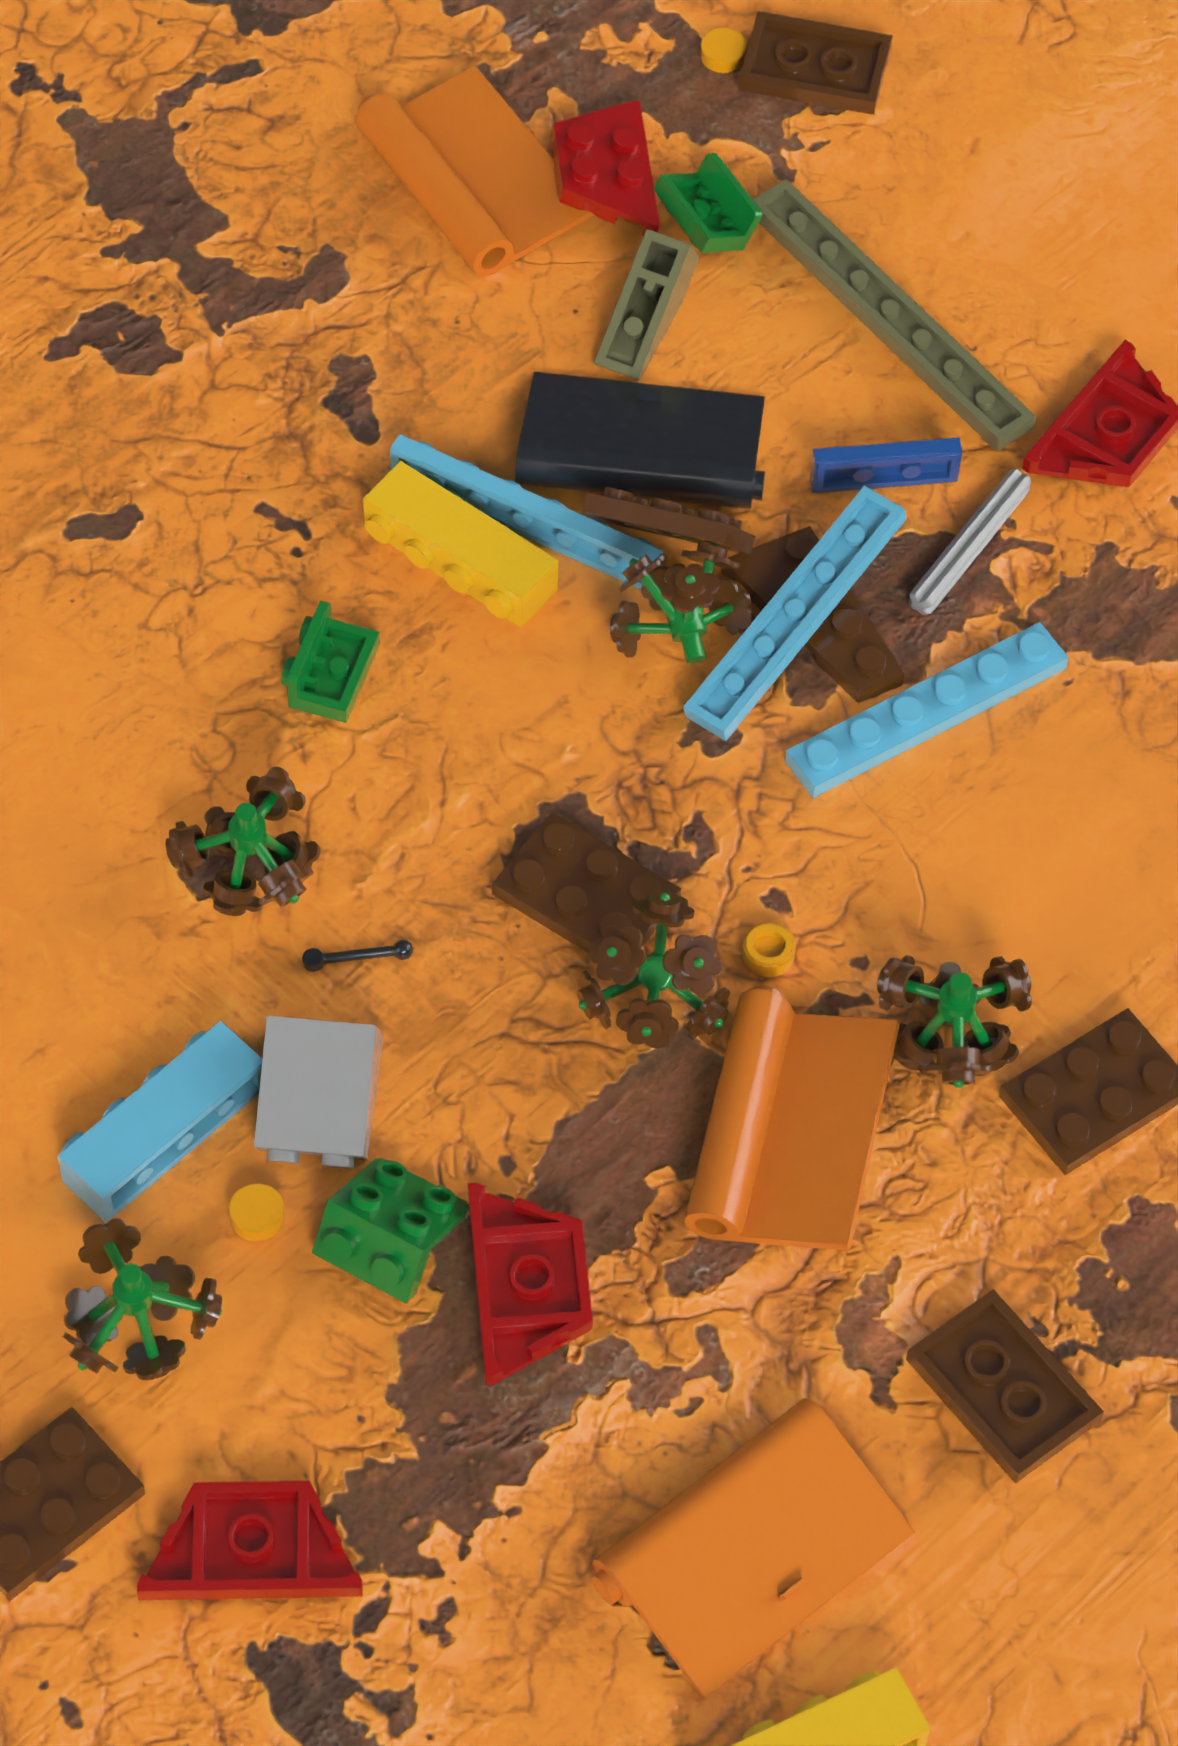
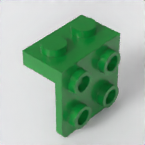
M377 1158L328 1200L312 1254L407 1304L417 1293L430 1251L466 1217L469 1205L463 1199L455 1196L448 1188L434 1185L409 1172L402 1164L392 1160Z

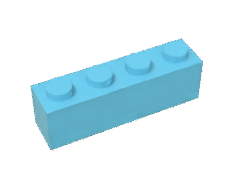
M219 1021L207 1032L201 1031L195 1034L187 1042L181 1054L169 1064H161L154 1068L147 1075L140 1088L128 1098H120L114 1101L106 1109L99 1122L85 1133H76L64 1144L61 1153L57 1155L62 1182L107 1223L259 1095L262 1058L222 1021Z

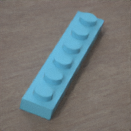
M400 434L390 447L391 470L402 461L518 535L623 582L627 579L622 572L630 566L629 561L632 558L638 560L647 554L650 560L653 561L663 554V550L654 547L645 539L633 538L611 528L602 520L591 519L572 511L557 500L545 499L523 489L514 481L503 480L482 471L469 461H460L439 452L426 442L415 441ZM639 580L632 586L641 589L643 584Z
M863 486L683 706L685 717L727 741L906 521L905 509L870 488Z
M1038 622L787 749L785 762L811 797L815 798L1065 670L1069 657L1041 622Z

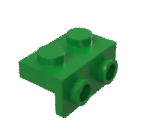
M707 153L696 173L660 175L654 186L655 193L664 203L667 211L676 219L690 238L691 243L700 253L744 250L762 218L761 210L717 153Z
M320 600L314 616H306L299 633V645L301 646L296 657L290 655L287 658L282 672L281 683L287 686L289 708L347 723L380 645V632L332 619L331 603Z

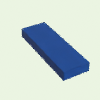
M960 438L813 449L810 472L812 493L861 490L863 486L873 489L958 481L962 457Z

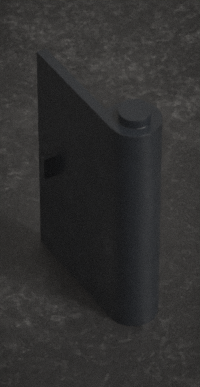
M534 372L519 438L515 482L517 484L604 493L605 487L633 493L636 497L751 509L752 500L762 501L765 471L756 470L765 396Z

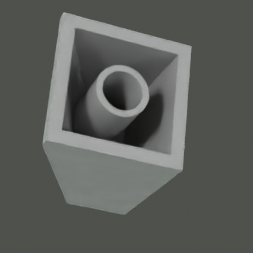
M267 1016L254 1147L256 1149L267 1151L266 1161L299 1164L300 1154L322 1156L321 1166L353 1169L354 1159H368L383 1044V1034L376 1025Z

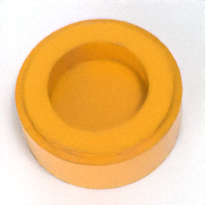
M713 29L702 38L701 60L708 69L714 72L730 73L736 71L743 66L747 42L744 36L734 29Z
M771 922L757 924L746 933L743 940L742 958L744 964L751 972L762 977L782 975L791 968L794 962L795 939L792 933L780 924Z
M261 1183L249 1184L240 1188L232 1196L229 1204L231 1226L240 1237L250 1241H263L275 1236L281 1230L285 1221L284 1202L281 1195L273 1187Z

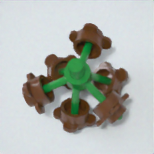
M271 767L268 774L262 777L251 776L246 783L247 791L250 793V803L240 804L237 806L235 813H225L224 809L219 806L208 809L204 815V820L207 823L205 835L197 824L186 826L183 821L176 822V828L169 830V838L165 842L167 856L174 868L180 867L181 873L186 879L193 876L192 871L198 870L201 866L208 865L210 857L215 854L227 857L233 863L232 870L218 872L214 881L206 882L203 885V893L211 897L214 901L213 908L222 914L240 916L246 910L257 912L262 909V906L274 900L280 907L289 903H297L299 896L307 890L303 882L314 873L311 867L313 862L319 858L321 852L320 846L315 841L305 842L301 840L300 835L295 831L280 834L275 838L266 832L264 819L270 821L281 820L289 810L300 811L306 803L303 793L296 790L293 781L289 778L288 772L281 767ZM253 854L258 855L265 866V873L267 874L258 882V885L265 893V896L261 899L255 897L256 880L244 872L245 861L249 855Z
M905 955L900 961L892 957L882 968L877 981V990L880 994L879 1006L881 1009L889 1010L892 1005L900 1008H911L919 1000L924 1005H930L937 1012L928 1024L920 1021H912L908 1025L899 1023L900 1026L893 1057L904 1067L914 1071L919 1070L926 1076L942 1074L943 1084L962 1088L963 1085L974 1084L975 1076L979 1077L989 1074L991 1071L998 1070L1017 1058L1019 1050L1015 1044L1010 1043L1011 1031L1009 1027L995 1022L981 1023L975 1008L976 1004L986 997L988 1002L997 1009L1016 1006L1021 1012L1029 1010L1032 1005V998L1029 994L1031 991V978L1028 967L1023 960L1015 959L1012 962H1007L1002 956L992 958L989 968L983 974L981 987L977 984H972L970 976L962 973L959 965L953 962L942 964L939 967V974L930 983H924V972L921 967L915 965V960L912 956ZM968 1022L971 1029L964 1037V1023ZM942 1024L952 1026V1047L943 1048V1040L937 1032Z

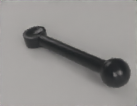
M401 939L396 941L393 946L322 953L319 949L311 948L304 952L302 960L306 970L315 972L328 963L395 956L399 960H406L412 955L413 946L408 940Z

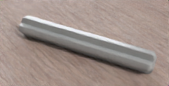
M1012 469L1007 472L910 592L908 604L913 610H918L922 615H928L934 611L1028 494L1031 478L1027 474H1022L1018 469Z

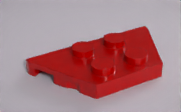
M629 101L553 123L550 140L559 202L578 210L589 211L596 215L597 218L614 225L618 217L643 226L641 236H644L646 229L658 233L660 221L640 101Z
M1125 339L1025 455L1022 470L1032 474L1129 488L1178 430V405L1172 397L1163 392L1161 382L1153 371L1145 372L1134 357L1136 348Z
M474 1182L468 1183V1201L485 1386L497 1384L593 1330V1315L582 1220L558 1211H544L538 1204L519 1197L516 1198L515 1202L485 1192V1185Z
M310 1481L194 1482L181 1505V1514L177 1521L170 1524L159 1544L160 1551L147 1574H142L137 1583L138 1600L363 1597L362 1578L358 1571L355 1572L342 1548V1541L332 1522L326 1518L322 1510V1503Z

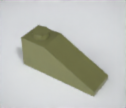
M646 229L595 358L594 364L596 366L640 381L683 302L700 259L691 244Z

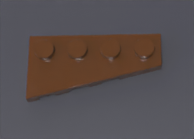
M811 526L805 527L752 548L751 555L739 553L728 557L727 559L740 564L739 570L721 568V573L741 584L749 592L751 601L762 611L818 543L819 539ZM849 589L804 646L815 655V662L857 703L903 686L904 672L855 595Z

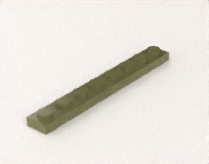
M787 179L752 199L762 212L759 224L992 448L998 452L1034 429L1036 416Z

